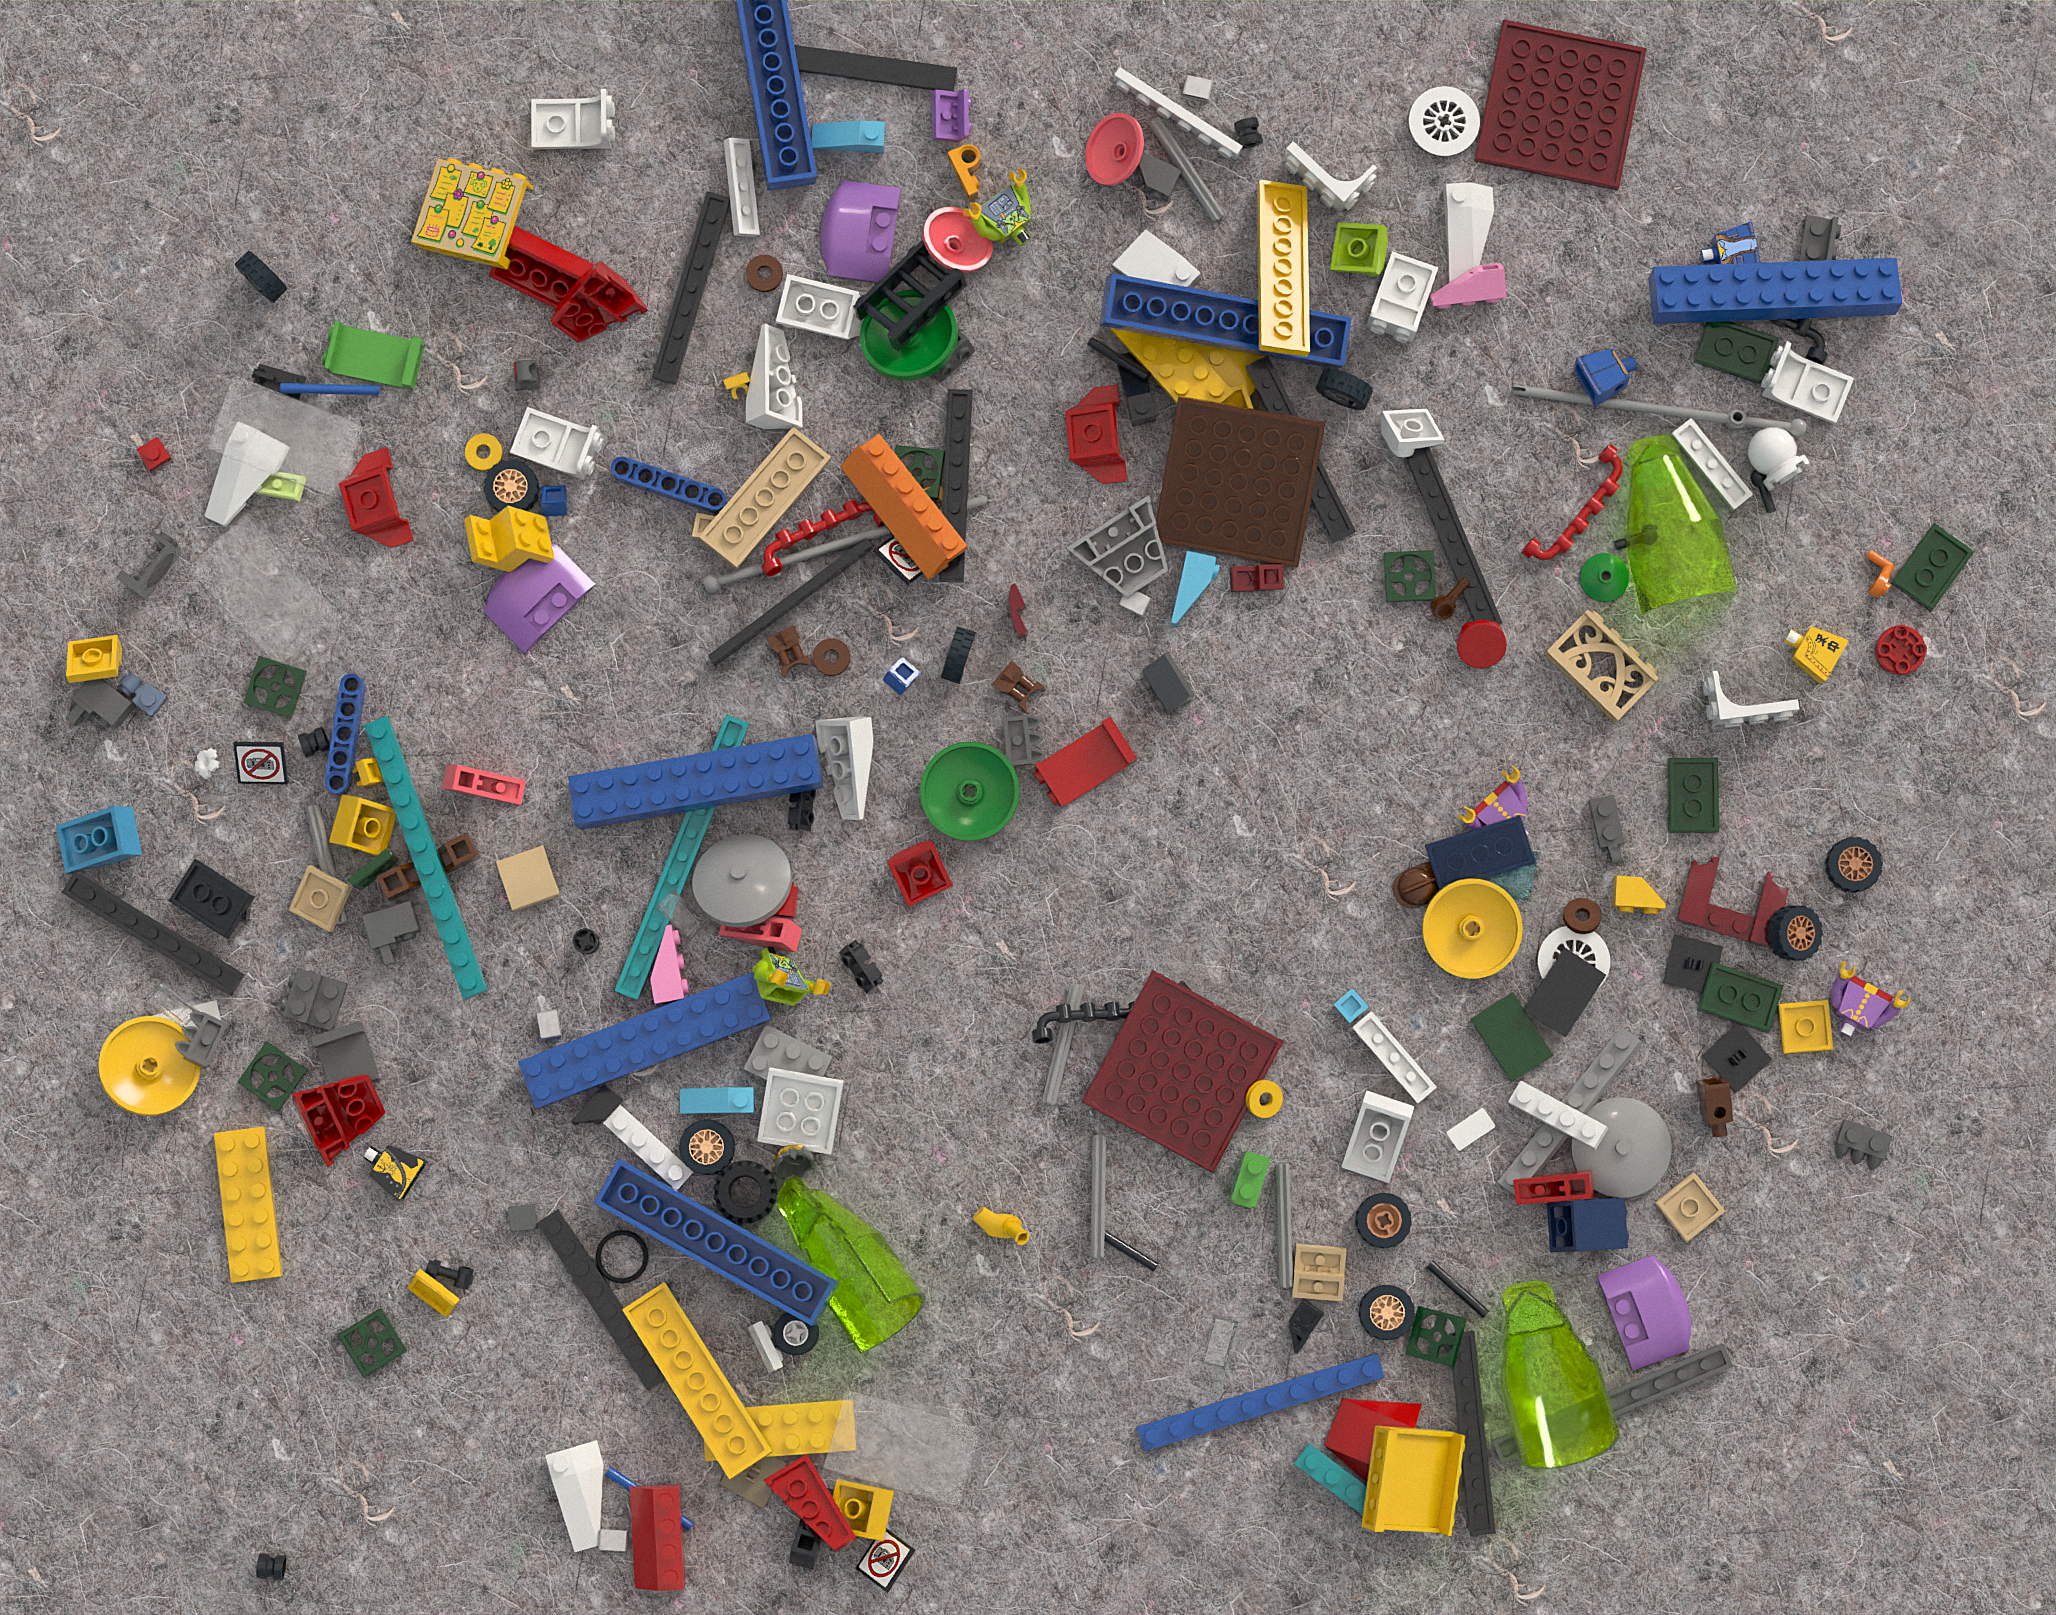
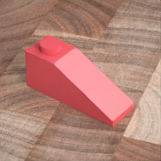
M447 765L442 789L521 805L526 781L461 765Z
M770 917L759 924L748 927L721 925L718 935L762 947H773L774 950L796 952L802 928L790 919Z

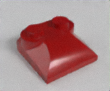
M932 840L915 844L896 853L887 861L908 907L953 886Z

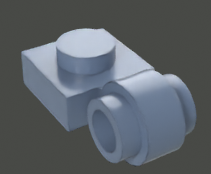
M132 672L128 675L125 674L119 681L121 684L118 688L129 696L132 693H136L137 695L133 698L132 702L151 717L156 714L168 699L148 682L141 688L139 684L142 680Z

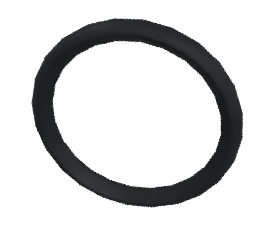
M619 1230L606 1235L596 1250V1264L599 1271L605 1278L615 1283L623 1284L636 1280L643 1274L648 1264L649 1254L645 1242L637 1234L630 1231ZM624 1235L632 1237L640 1244L643 1250V1263L640 1269L628 1278L611 1276L606 1272L601 1263L603 1246L615 1236Z

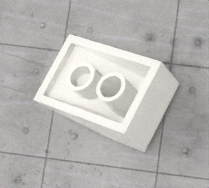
M1146 229L1112 264L1113 267L1125 276L1190 288L1200 279V272Z
M1366 1091L1341 1167L1389 1183L1414 1106Z

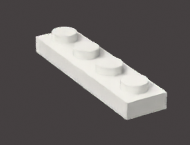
M727 138L724 140L734 236L756 237L760 235L750 142L749 139Z
M1692 418L1672 432L1671 436L1732 511L1753 495Z
M1372 1011L1352 1027L1417 1104L1437 1088Z
M1523 1081L1519 1082L1508 1101L1510 1105L1594 1150L1597 1149L1608 1130L1606 1125Z
M619 1105L603 1123L677 1191L694 1173L622 1105Z

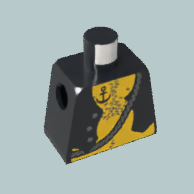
M388 1145L383 1153L370 1146L363 1159L374 1165L369 1174L370 1177L399 1202H403L428 1163L423 1158Z

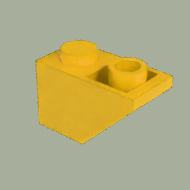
M1614 877L1612 907L1619 908V912L1634 913V909H1644V914H1659V910L1665 909L1666 903L1642 877Z

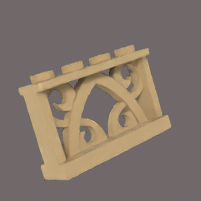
M1587 610L1544 655L1605 715L1616 723L1659 679L1656 676L1658 672L1651 664H1644L1638 658L1640 656L1639 653L1632 646L1629 645L1627 647L1620 641L1622 639L1620 634L1613 628L1609 630L1603 624L1604 619L1597 612ZM1583 626H1591L1596 632L1594 638H1590L1586 632L1585 641L1587 644H1582L1579 639V630ZM1573 635L1577 646L1562 653L1558 648ZM1602 637H1603L1609 644H1607V643H1600L1601 640H1602ZM1604 652L1613 654L1616 665V679L1600 676L1591 681L1587 677L1592 665L1588 653ZM1581 654L1584 656L1586 661V666L1584 668H1579L1576 666L1577 660L1583 661L1582 658L1579 656ZM1624 658H1625L1631 665L1625 667ZM1633 671L1639 672L1643 678V683L1638 688H1629L1624 685V681H1636L1630 676ZM1601 682H1609L1614 685V688L1607 685L1608 691L1604 692L1600 689ZM1622 690L1629 694H1634L1621 709L1616 705Z

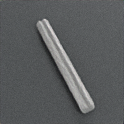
M1160 117L1153 119L1149 123V127L1175 166L1182 170L1181 175L1214 223L1218 222L1224 217V212Z
M318 804L306 807V812L320 870L337 878L320 806ZM343 908L336 925L347 922L345 908Z
M1070 984L1065 1004H1070L1071 1011L1080 1009L1084 993V986L1080 984ZM1077 1020L1060 1024L1042 1097V1102L1045 1104L1056 1105Z
M1093 1135L1090 1250V1257L1092 1259L1104 1258L1105 1135Z
M1278 1163L1275 1168L1279 1286L1281 1288L1293 1287L1290 1173L1288 1163Z

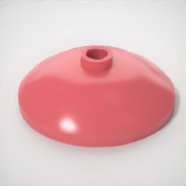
M1120 112L1112 113L1104 117L1091 132L1086 145L1085 162L1088 173L1096 182L1107 186L1120 184L1137 168L1143 153L1144 137L1142 128L1134 117Z
M944 207L934 211L927 218L923 226V241L929 254L942 266L952 271L957 268L962 273L974 272L981 269L990 259L993 251V241L979 236L970 221L971 217L964 216L963 209L957 207Z

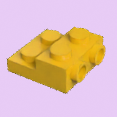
M118 635L68 642L66 670L68 683L118 676V668L122 663V647Z

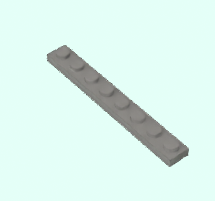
M1621 1027L1562 1100V1103L1586 1115L1643 1044L1641 1040ZM1544 1123L1497 1183L1515 1196L1513 1180L1537 1176L1569 1136Z

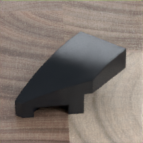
M603 1084L571 1123L573 1125H579L580 1123L601 1124L602 1121H605L616 1110L623 1100Z
M1304 1298L1289 1319V1330L1292 1337L1293 1350L1296 1354H1298L1324 1315L1323 1311Z

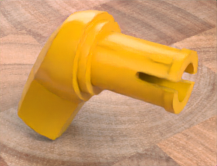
M982 1206L973 1216V1220L989 1236L1012 1238L1018 1245H1024L1029 1241L1030 1234L1023 1229L1021 1220L1015 1215L995 1214Z

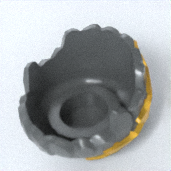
M799 1144L787 1145L780 1149L775 1156L773 1171L777 1177H782V1179H786L791 1175H798L799 1178H802L806 1171L813 1168L815 1163L814 1156L805 1146Z

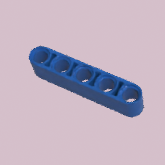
M617 457L611 463V472L615 479L621 483L713 514H718L728 503L725 493L719 488L627 457ZM622 464L628 465L629 471L626 474H617L618 466ZM650 472L653 475L651 481L647 483L641 482V474ZM673 480L676 482V486L673 490L666 491L663 489L664 482ZM690 488H697L699 490L698 496L693 499L688 498L686 492ZM713 496L722 497V503L719 506L715 507L709 504Z
M353 673L344 675L340 681L325 776L327 790L337 796L347 794L351 787L352 770L354 769L366 691L364 681ZM352 680H357L359 683L358 689L354 692H349L347 690L348 683ZM349 704L354 705V713L351 716H344V708ZM344 729H350V738L346 741L340 740V732ZM341 753H346V763L337 765L336 757ZM338 777L343 778V786L338 790H334L332 787L333 780Z

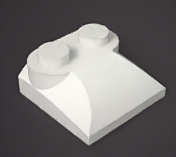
M1427 409L1382 411L1381 433L1390 450L1398 457H1409L1413 455L1416 448L1444 443L1445 439Z

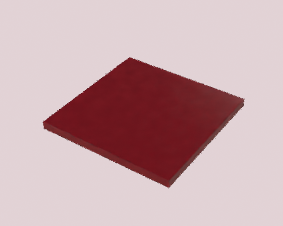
M1503 19L1474 162L1618 191L1647 48Z
M1151 970L1081 1102L1207 1171L1214 1173L1248 1109L1246 1095L1249 1088L1255 1082L1265 1078L1284 1041L1164 975Z

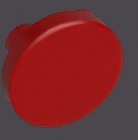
M1477 620L1465 623L1461 627L1456 645L1458 654L1465 664L1473 668L1483 669L1497 664L1503 658L1507 648V641L1503 630L1497 622Z
M1902 624L1884 631L1879 636L1875 645V656L1879 665L1893 675H1907L1918 669L1923 663L1927 652V646L1922 636L1913 628Z

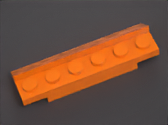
M877 434L862 446L858 444L840 466L928 580L948 567V563L968 549L964 540L880 434Z

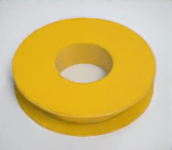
M477 434L466 444L465 457L468 463L476 470L489 471L493 468V465L499 464L502 459L503 451L501 444L490 434ZM481 446H488L491 450L489 457L486 459H481L477 456V450Z
M1269 1080L1255 1082L1249 1088L1246 1095L1247 1108L1252 1114L1260 1118H1269L1275 1115L1283 1102V1094L1280 1087ZM1268 1092L1270 1096L1268 1103L1261 1105L1259 1102L1260 1096Z

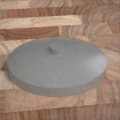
M753 834L734 835L715 843L702 855L693 873V893L699 907L711 920L729 927L753 926L767 920L783 906L791 890L792 870L785 853L773 841Z
M1611 1098L1593 1105L1586 1115L1606 1125L1608 1130L1596 1150L1571 1137V1158L1576 1171L1592 1170L1594 1190L1609 1197H1634L1653 1188L1664 1176L1671 1159V1138L1663 1119L1647 1104L1631 1098Z

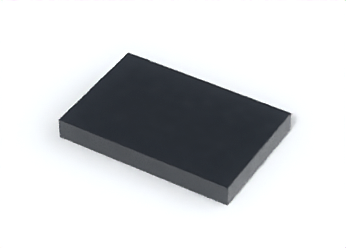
M194 859L170 897L169 902L224 938L229 939L255 896L201 861Z
M1564 947L1523 1010L1566 1038L1606 977V974Z

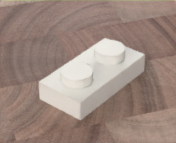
M762 1321L748 1327L768 1373L783 1367L781 1363L783 1361L782 1354L777 1347L774 1348L771 1341L772 1333L769 1327L764 1325Z

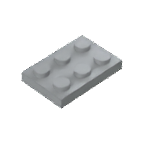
M765 1024L744 1070L767 1080L770 1067L824 1077L833 1057Z

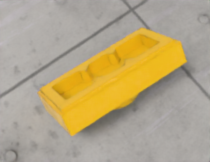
M421 1269L415 1274L407 1287L446 1318L450 1316L460 1300Z

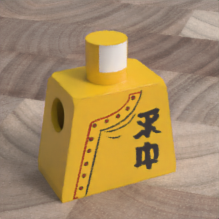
M1809 627L1804 635L1791 629L1784 640L1785 643L1796 648L1790 659L1820 684L1827 680L1849 641L1815 627Z

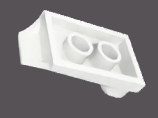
M787 274L776 323L782 324L786 328H798L845 340L860 336L863 320L857 319L853 308L860 297L859 292Z

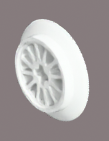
M1442 86L1427 90L1416 99L1410 110L1409 128L1414 140L1424 150L1435 155L1450 156L1464 151L1472 144L1479 131L1480 117L1475 103L1466 93L1453 87ZM1440 103H1446L1445 111L1442 110ZM1449 104L1455 106L1451 112H1448ZM1436 105L1438 113L1431 106ZM1460 110L1462 114L1454 117V113ZM1428 111L1433 117L1425 116L1424 114ZM1444 117H1447L1450 126H1439L1440 121L1438 119L1442 120ZM1464 119L1465 124L1457 123L1455 121ZM1423 121L1432 122V124L1424 126ZM1435 128L1430 135L1427 134L1426 130ZM1455 128L1463 129V132L1459 133ZM1437 132H1440L1438 141L1432 138ZM1450 132L1453 133L1457 138L1452 140ZM1443 133L1446 134L1448 142L1441 141Z
M1564 926L1556 929L1546 937L1538 954V968L1542 979L1552 966V962L1556 960L1553 959L1554 952L1558 955L1561 952L1557 950V947L1562 944L1563 947L1569 950L1566 941L1571 940L1572 952L1583 960L1584 957L1593 954L1594 961H1585L1594 964V967L1606 974L1600 986L1604 983L1610 969V954L1605 942L1597 933L1593 931L1588 934H1578ZM1576 941L1582 942L1578 952H1576ZM1587 945L1591 951L1581 955L1583 948Z

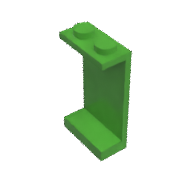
M335 320L334 327L331 326L328 332L329 349L324 351L322 364L325 365L324 368L328 373L414 391L425 346L422 338L412 336L411 340L344 326L340 321Z
M1248 1151L1243 1152L1227 1201L1248 1208L1256 1207L1271 1158Z

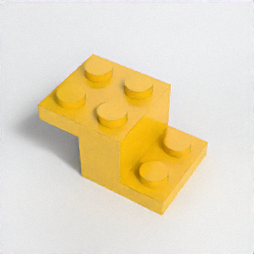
M507 506L490 520L469 515L464 519L472 562L512 572L529 558L549 563L554 559L545 516Z

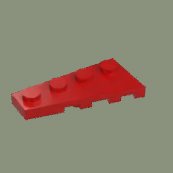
M807 1454L763 1480L834 1552L857 1540Z

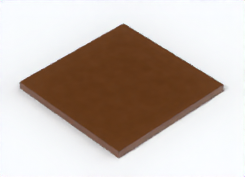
M1179 395L1156 517V526L1161 543L1298 568L1325 422Z

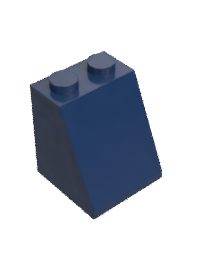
M1625 1198L1547 1202L1550 1253L1628 1248L1629 1233L1626 1224L1627 1207L1625 1205Z

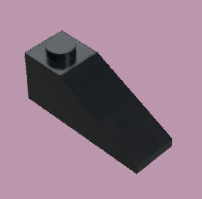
M1130 352L1121 354L1144 368ZM1117 364L1132 427L1156 422L1157 414L1148 380L1144 381Z
M827 1488L833 1497L834 1489ZM800 1519L791 1547L789 1563L813 1570L822 1539L802 1519Z

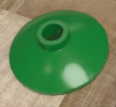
M1600 553L1590 557L1582 566L1580 584L1583 591L1591 599L1598 602H1611L1618 599L1626 591L1629 584V572L1625 563L1617 556L1609 553ZM1603 572L1609 573L1610 579L1607 581L1603 580L1601 574Z

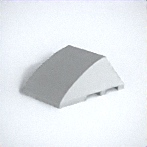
M1149 495L1066 547V549L1125 597H1128L1168 571Z

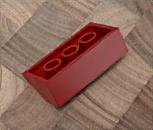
M514 225L505 253V257L510 260L508 269L492 266L489 277L556 309L576 281L594 264Z
M680 1484L630 1486L635 1588L654 1591L684 1590L686 1579Z

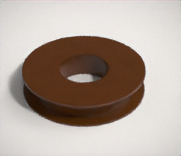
M759 255L754 257L747 265L746 277L750 286L755 290L770 292L780 285L783 279V270L780 262L773 256ZM762 267L769 268L772 271L770 278L766 280L760 279L757 275L759 269Z
M828 638L822 640L815 647L813 662L817 670L822 674L836 676L844 672L848 667L850 653L842 641ZM830 650L836 651L839 655L838 661L834 664H829L824 660L826 652Z
M1577 898L1566 905L1563 920L1571 931L1578 934H1588L1598 928L1601 920V910L1592 900ZM1580 911L1586 912L1589 919L1581 921L1577 919L1575 914Z

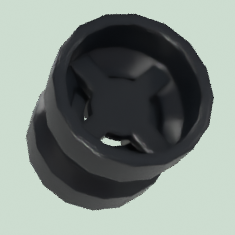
M1257 117L1241 119L1234 123L1235 131L1239 133L1238 143L1242 145V149L1255 147L1263 143L1262 134L1257 130L1259 127Z
M322 726L315 728L313 733L308 734L304 732L298 735L306 758L314 756L318 750L322 752L330 750L329 741Z
M587 928L578 930L572 940L575 949L586 955L596 952L600 944L598 935Z
M260 1553L257 1561L256 1577L266 1579L272 1576L274 1580L283 1581L286 1571V1555H277L273 1558L269 1554Z

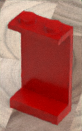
M1108 717L1095 729L1041 763L1037 762L1035 764L1036 771L1033 773L1041 785L1045 783L1050 791L1047 792V795L1053 805L1059 804L1063 808L1137 761V757L1112 718Z

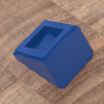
M566 485L541 486V509L543 516L567 515Z
M901 657L887 671L883 681L899 695H902L920 675V672Z

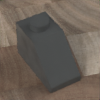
M1143 152L1137 167L1145 190L1154 200L1160 202L1165 200L1168 202L1181 177L1182 170Z

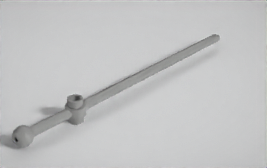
M1521 385L1512 386L1513 389L1524 390H1512L1511 392L1515 395L1593 405L1586 394ZM1609 398L1598 405L1601 407L1726 423L1727 427L1734 431H1738L1744 426L1762 429L1779 427L1789 432L1792 437L1801 438L1805 435L1806 423L1801 419L1784 422L1747 417L1739 409H1734L1725 414Z
M979 496L969 499L967 510L985 505L987 498ZM884 525L780 557L779 560L784 567L856 545L864 539L872 540L892 533ZM760 555L762 561L760 564L718 577L715 574L706 575L703 578L706 592L715 593L722 585L764 573L761 568L764 563L763 555ZM781 572L775 576L767 577V579L781 576Z

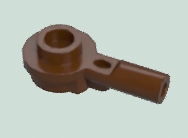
M1463 577L1448 595L1436 597L1430 606L1431 613L1439 619L1451 617L1456 608L1455 602L1471 582L1466 577Z

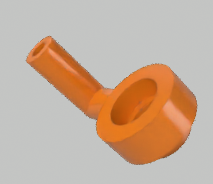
M1870 550L1866 558L1883 569L1867 593L1875 598L1879 595L1883 597L1891 586L1888 580L1894 570V564L1873 550Z

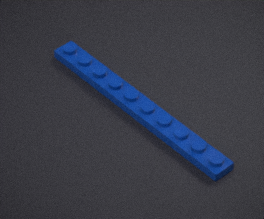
M1375 1353L1137 1426L1143 1450L1147 1451L1385 1378L1378 1354Z

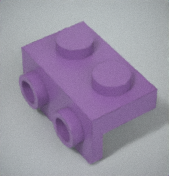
M962 89L959 92L932 91V140L959 143L969 137L971 132V122L969 121L971 99L968 97V89Z

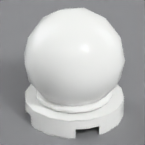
M1767 427L1758 431L1751 438L1748 445V458L1751 465L1759 473L1767 475L1763 483L1768 491L1775 488L1773 486L1774 483L1780 482L1782 485L1802 471L1800 469L1801 465L1805 467L1810 465L1805 455L1796 456L1797 445L1794 438L1786 430L1779 427Z

